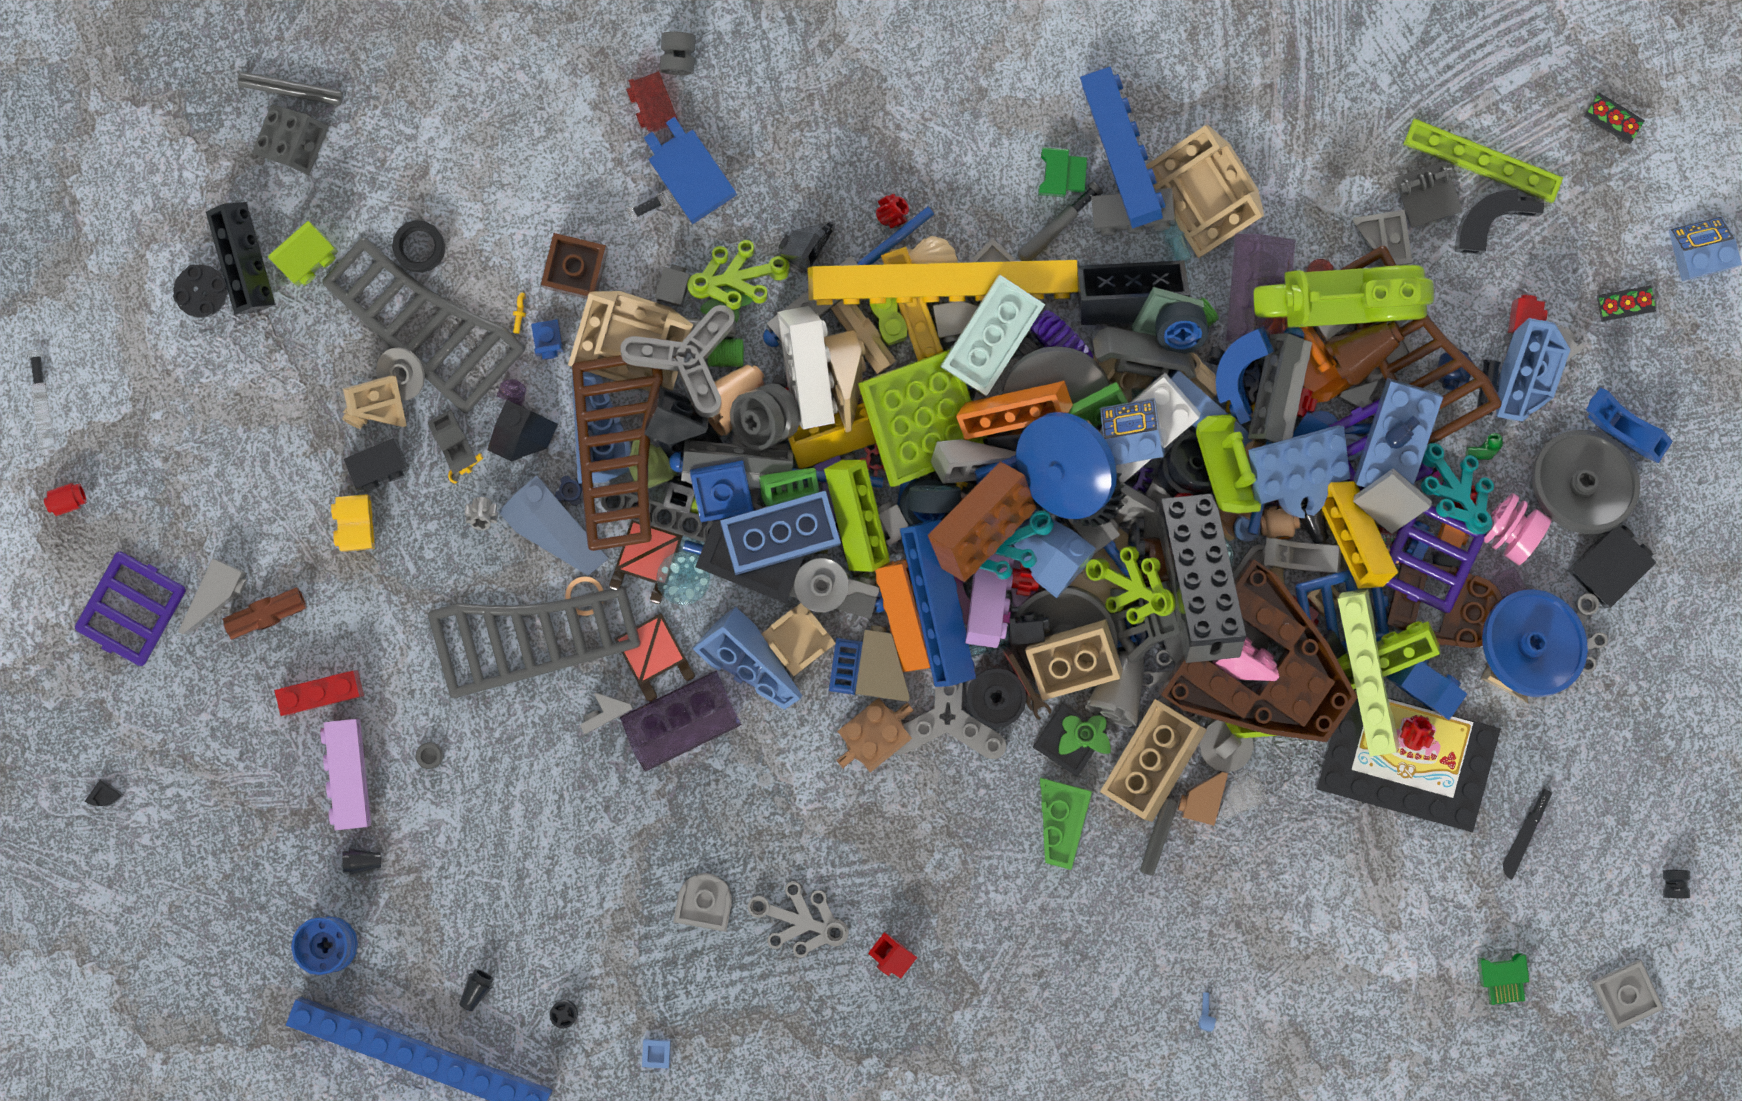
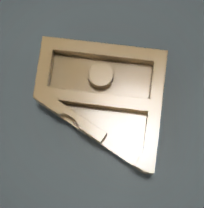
M391 375L343 389L349 415L400 427L407 426L396 376Z

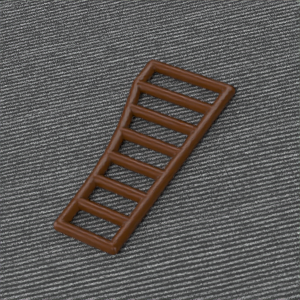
M1380 246L1340 270L1363 269L1380 258L1384 266L1397 265L1388 248ZM1427 314L1425 318L1412 320L1401 326L1400 329L1405 337L1424 327L1433 340L1390 364L1385 359L1378 366L1385 380L1387 378L1397 380L1394 373L1442 347L1453 360L1409 384L1424 388L1462 367L1474 379L1443 395L1439 410L1480 387L1488 399L1487 403L1432 432L1428 444L1440 441L1501 407L1502 401L1489 377L1446 338ZM1376 322L1356 323L1355 325L1358 329L1371 326Z
M621 355L575 362L572 365L587 545L591 551L647 543L652 539L648 491L650 439L647 435H644L656 393L659 386L663 384V369L652 368V375L584 386L583 372L629 365L623 361ZM651 386L647 402L586 411L585 397ZM645 413L642 428L589 437L588 422ZM640 440L638 455L591 462L590 447ZM638 466L637 481L593 488L592 473ZM638 492V507L596 513L594 498ZM639 518L640 533L598 539L597 524Z

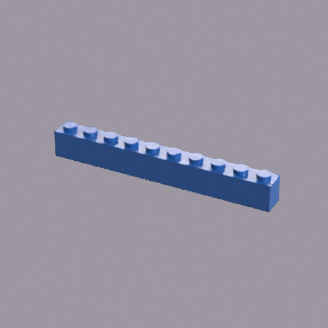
M299 997L294 1001L286 1023L288 1027L489 1101H549L553 1089L304 997Z

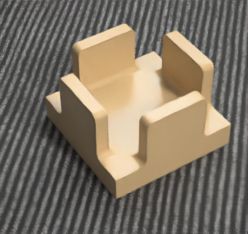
M801 603L762 633L769 647L793 677L836 644L813 613Z

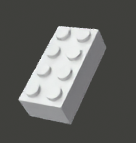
M809 306L777 312L787 387H789L790 394L794 397L799 409V425L803 429L835 423L834 414H837V404L835 398H831L830 389L834 388L832 373L828 372L827 363L831 362L828 346L825 347L824 337L827 336L825 321H821L818 313H815Z
M1166 373L1162 374L1131 401L1136 402L1155 398L1164 448L1197 421L1201 414ZM1101 427L1098 431L1103 436V428ZM1151 459L1116 465V472L1122 473L1119 481L1124 483Z

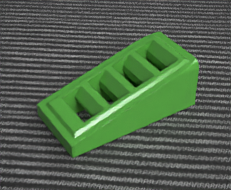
M815 468L759 476L762 500L767 507L819 493ZM807 478L808 488H804L803 479ZM796 481L797 489L793 490L792 482ZM785 484L786 491H782L781 485ZM774 487L775 492L771 493V488Z

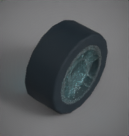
M919 485L909 488V509L911 511L950 513L961 502V489L956 486Z

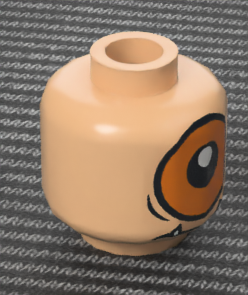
M1280 505L1264 509L1260 522L1261 535L1281 540L1292 539L1295 529L1300 528L1299 517L1286 513Z

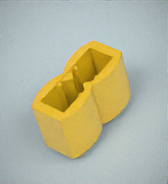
M365 494L335 497V504H331L332 518L337 520V530L333 532L334 545L339 546V550L342 552L375 549L371 496Z

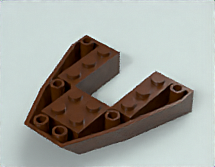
M1249 559L1234 580L1242 619L1285 649L1276 663L1279 673L1277 681H1264L1257 692L1254 693L1211 662L1186 663L1185 656L1183 655L1158 691V694L1184 711L1264 734L1327 742L1358 697L1329 644L1279 577L1256 560Z

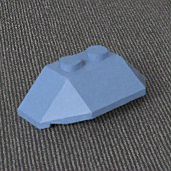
M1528 318L1514 331L1498 378L1499 391L1497 394L1502 401V405L1496 409L1497 417L1524 421L1529 417L1528 415L1537 411L1554 398L1571 350L1555 323Z

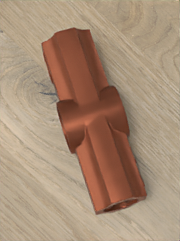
M296 587L271 598L270 596L248 605L249 608L235 612L222 618L227 634L233 640L257 629L263 630L281 622V619L307 609L301 591Z

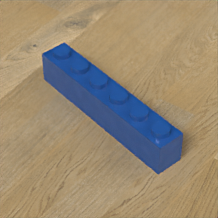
M1110 66L1081 76L1082 88L1132 229L1162 219L1161 209L1165 208V203L1161 192L1155 193L1153 185L1157 184L1153 169L1147 170L1144 161L1149 159L1144 144L1139 146L1136 140L1140 133L1136 122H1130L1128 114L1132 113L1127 97L1122 99L1119 90L1123 89L1119 74L1113 75Z
M934 520L900 528L934 686L946 687L976 679L969 644L965 643L966 630L963 621V611L958 599L956 581L952 574L941 568L928 537L929 533L941 522V520Z

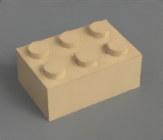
M1107 620L1047 636L1045 642L1029 643L1025 650L1042 701L1120 679L1123 671Z

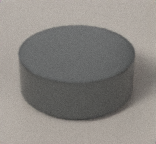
M433 742L420 745L416 751V761L424 769L438 767L444 758L442 748Z

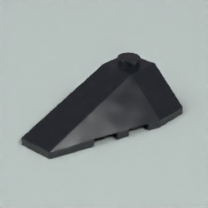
M829 221L793 230L790 236L786 234L778 247L781 249L780 256L808 273L807 268L813 266L835 229V224Z

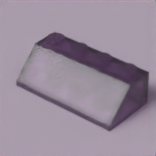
M1235 233L1226 341L1234 343L1243 335L1263 326L1269 339L1270 334H1284V331L1288 328L1287 317H1257L1254 310L1253 293L1254 289L1259 286L1285 284L1284 273L1293 271L1296 240L1263 234Z
M717 670L620 716L632 751L644 772L742 725Z

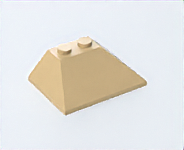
M1208 124L1146 165L1147 170L1153 169L1157 184L1153 185L1155 190L1172 188L1176 223L1198 258L1204 256L1264 216L1259 190L1232 146Z
M589 292L568 366L572 367L575 362L621 355L620 346L622 342L632 336L683 342L690 334L693 324L671 307L625 292ZM629 364L587 372L620 381L652 375V368ZM663 369L664 380L662 386L673 391L678 371ZM651 386L640 389L650 391Z

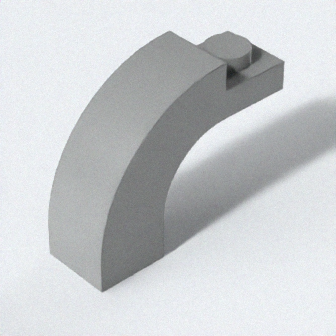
M1266 538L1263 558L1264 565H1267V567L1331 574L1349 570L1339 546Z

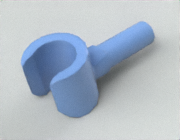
M1203 992L1202 1014L1199 1018L1198 1026L1202 1030L1211 1032L1214 1030L1216 1018L1208 1016L1209 993Z

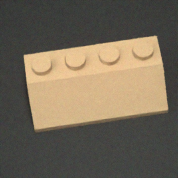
M1155 699L1100 792L1144 820L1153 822L1207 729Z

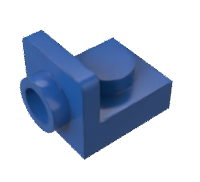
M558 319L531 324L535 355L542 356V360L557 358L558 353L564 352Z
M1415 521L1414 527L1434 536L1433 533L1428 531L1429 526ZM1412 538L1406 552L1422 560L1429 545Z

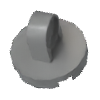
M1215 720L1207 725V731L1199 743L1200 754L1205 763L1214 770L1222 772L1236 771L1245 766L1252 755L1253 739L1236 737L1223 721Z

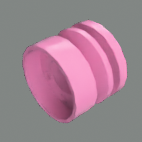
M1512 493L1490 515L1492 527L1486 532L1484 542L1488 543L1494 538L1492 548L1494 549L1507 542L1504 556L1517 565H1521L1538 546L1546 534L1552 519L1538 509H1535L1526 517L1524 514L1528 503L1522 501L1516 507L1519 496Z

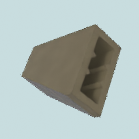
M871 625V629L864 632L855 694L909 702L910 696L892 634L886 633L887 627Z

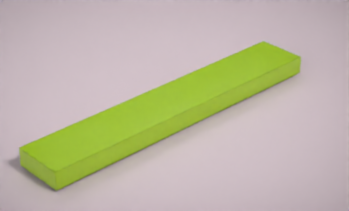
M1415 118L1411 122L1403 143L1405 146L1511 188L1518 189L1551 204L1554 203L1563 180L1561 176Z

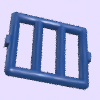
M1350 570L1302 582L1295 586L1297 603L1310 620L1307 592L1321 589L1327 631L1333 630L1339 640L1331 586L1345 582L1346 592L1357 590L1356 582ZM1382 587L1371 588L1378 632H1375L1376 642L1389 633L1385 608L1389 606L1387 595L1383 594ZM1342 641L1341 644L1348 651L1346 641Z

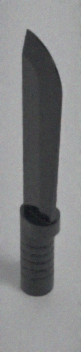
M1544 788L1533 811L1528 813L1525 823L1504 860L1503 871L1510 880L1514 878L1553 792Z

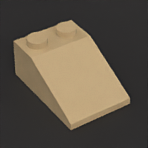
M854 330L824 337L825 347L828 346L831 362L827 363L828 372L832 373L834 388H831L846 432L852 430L861 393L858 383L863 381L862 373L866 372L863 358L866 355L862 339H857Z

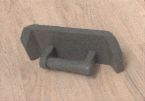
M1105 327L1098 331L1093 340L1095 358L1100 363L1110 358H1116L1115 372L1123 373L1124 371L1158 379L1164 373L1168 375L1169 369L1184 371L1189 379L1196 377L1191 352L1183 354L1167 351L1159 344L1156 335Z

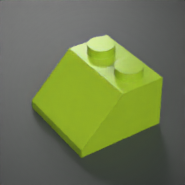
M307 221L267 257L299 287L302 284L304 286L309 284L316 277L314 273L322 266L326 268L336 259L334 255L339 251L316 226Z

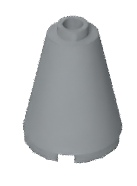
M1125 650L1118 653L1123 668L1120 679L1097 685L1087 700L1085 708L1095 716L1099 715L1100 712L1106 716V721L1132 727L1138 721L1145 660L1142 658L1136 663H1131L1128 659L1129 654Z

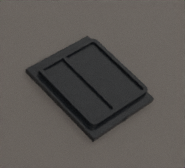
M753 503L754 511L765 508ZM728 518L714 520L711 528H709V534L695 567L786 603L796 575L802 567L805 555L735 575L720 524L721 520Z

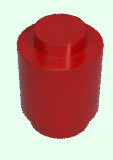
M69 483L47 491V497L44 498L47 511L49 513L53 512L55 516L80 509L83 504L87 503L84 489L80 483L75 485Z

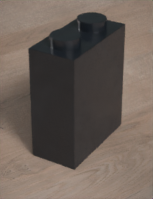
M1618 525L1614 529L1605 532L1567 570L1590 594L1598 598L1599 603L1604 608H1611L1657 563L1652 558L1654 555L1652 551L1644 544L1639 545L1633 539V532L1625 525Z

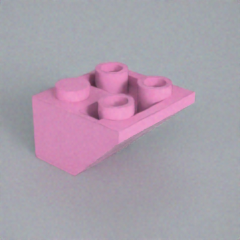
M1248 637L1245 639L1240 658L1212 660L1215 666L1237 680L1277 681L1279 678L1277 664L1273 660L1275 657L1264 648L1258 650L1252 646V641Z

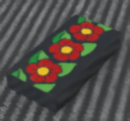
M1600 92L1596 95L1583 116L1627 144L1632 143L1645 120Z
M1651 285L1597 295L1601 322L1656 312Z

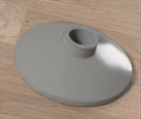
M396 347L385 351L378 359L376 366L377 379L391 375L396 376L401 400L412 399L421 392L424 386L425 374L423 366L415 354L407 349Z
M818 558L805 563L800 568L795 578L794 588L796 596L803 606L811 611L821 613L832 611L843 603L848 593L849 583L844 569L838 563L830 559ZM820 580L827 583V588L824 591H820L816 587L817 582Z

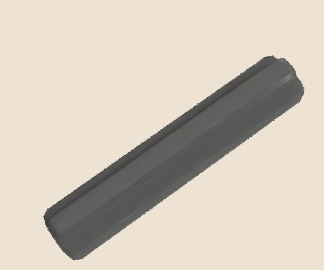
M1167 797L1160 809L1140 871L1150 876L1155 874L1178 806V801Z

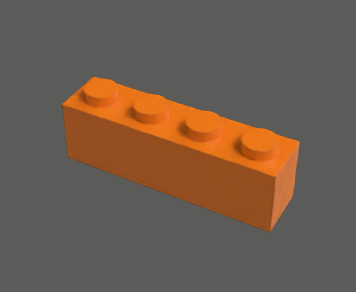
M1065 381L965 402L956 417L964 439L967 440L1027 427L1033 421L1048 413H1068L1073 404Z
M907 560L889 562L875 570L876 582L881 590L883 607L887 612L890 633L894 638L902 671L908 672L931 668Z

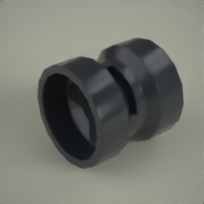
M1663 870V879L1666 881V887L1663 889V898H1690V889L1688 888L1690 871Z

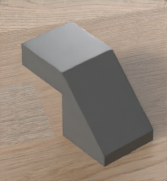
M451 409L428 421L432 435L443 451L453 474L477 462L471 445Z

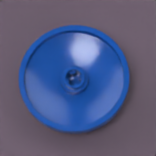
M1054 412L1039 417L1022 432L1016 450L1018 472L1024 474L1032 498L1041 507L1059 517L1081 519L1091 516L1108 503L1116 486V464L1109 445L1095 427L1073 414Z
M1530 589L1518 591L1505 597L1490 611L1483 628V650L1491 670L1504 685L1519 694L1530 697H1547L1557 694L1572 685L1584 669L1588 644L1582 622L1565 601L1551 593Z

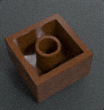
M553 233L541 286L547 290L588 299L589 292L599 291L609 249L603 244Z

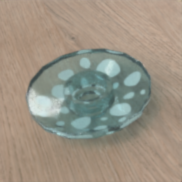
M679 552L664 559L658 568L656 580L658 589L665 599L673 604L684 606L694 604L704 596L709 587L710 575L708 572L695 567L699 559L698 556L692 553ZM679 575H686L688 582L680 584L678 582Z

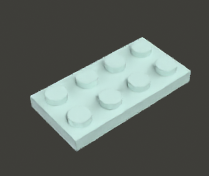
M998 275L940 367L987 396L1045 304L1003 276Z

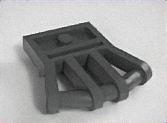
M1169 581L1162 582L1163 588L1171 591ZM1110 588V596H1119L1128 592L1126 589ZM1139 598L1140 605L1136 607H1142L1148 604L1149 601ZM1129 609L1112 613L1117 626V639L1129 654L1128 659L1131 663H1136L1142 659L1145 653L1156 643L1180 635L1175 609L1167 616H1159L1155 613L1145 617V624L1127 629L1124 620L1127 619L1126 614ZM1148 631L1149 637L1136 647L1130 637Z

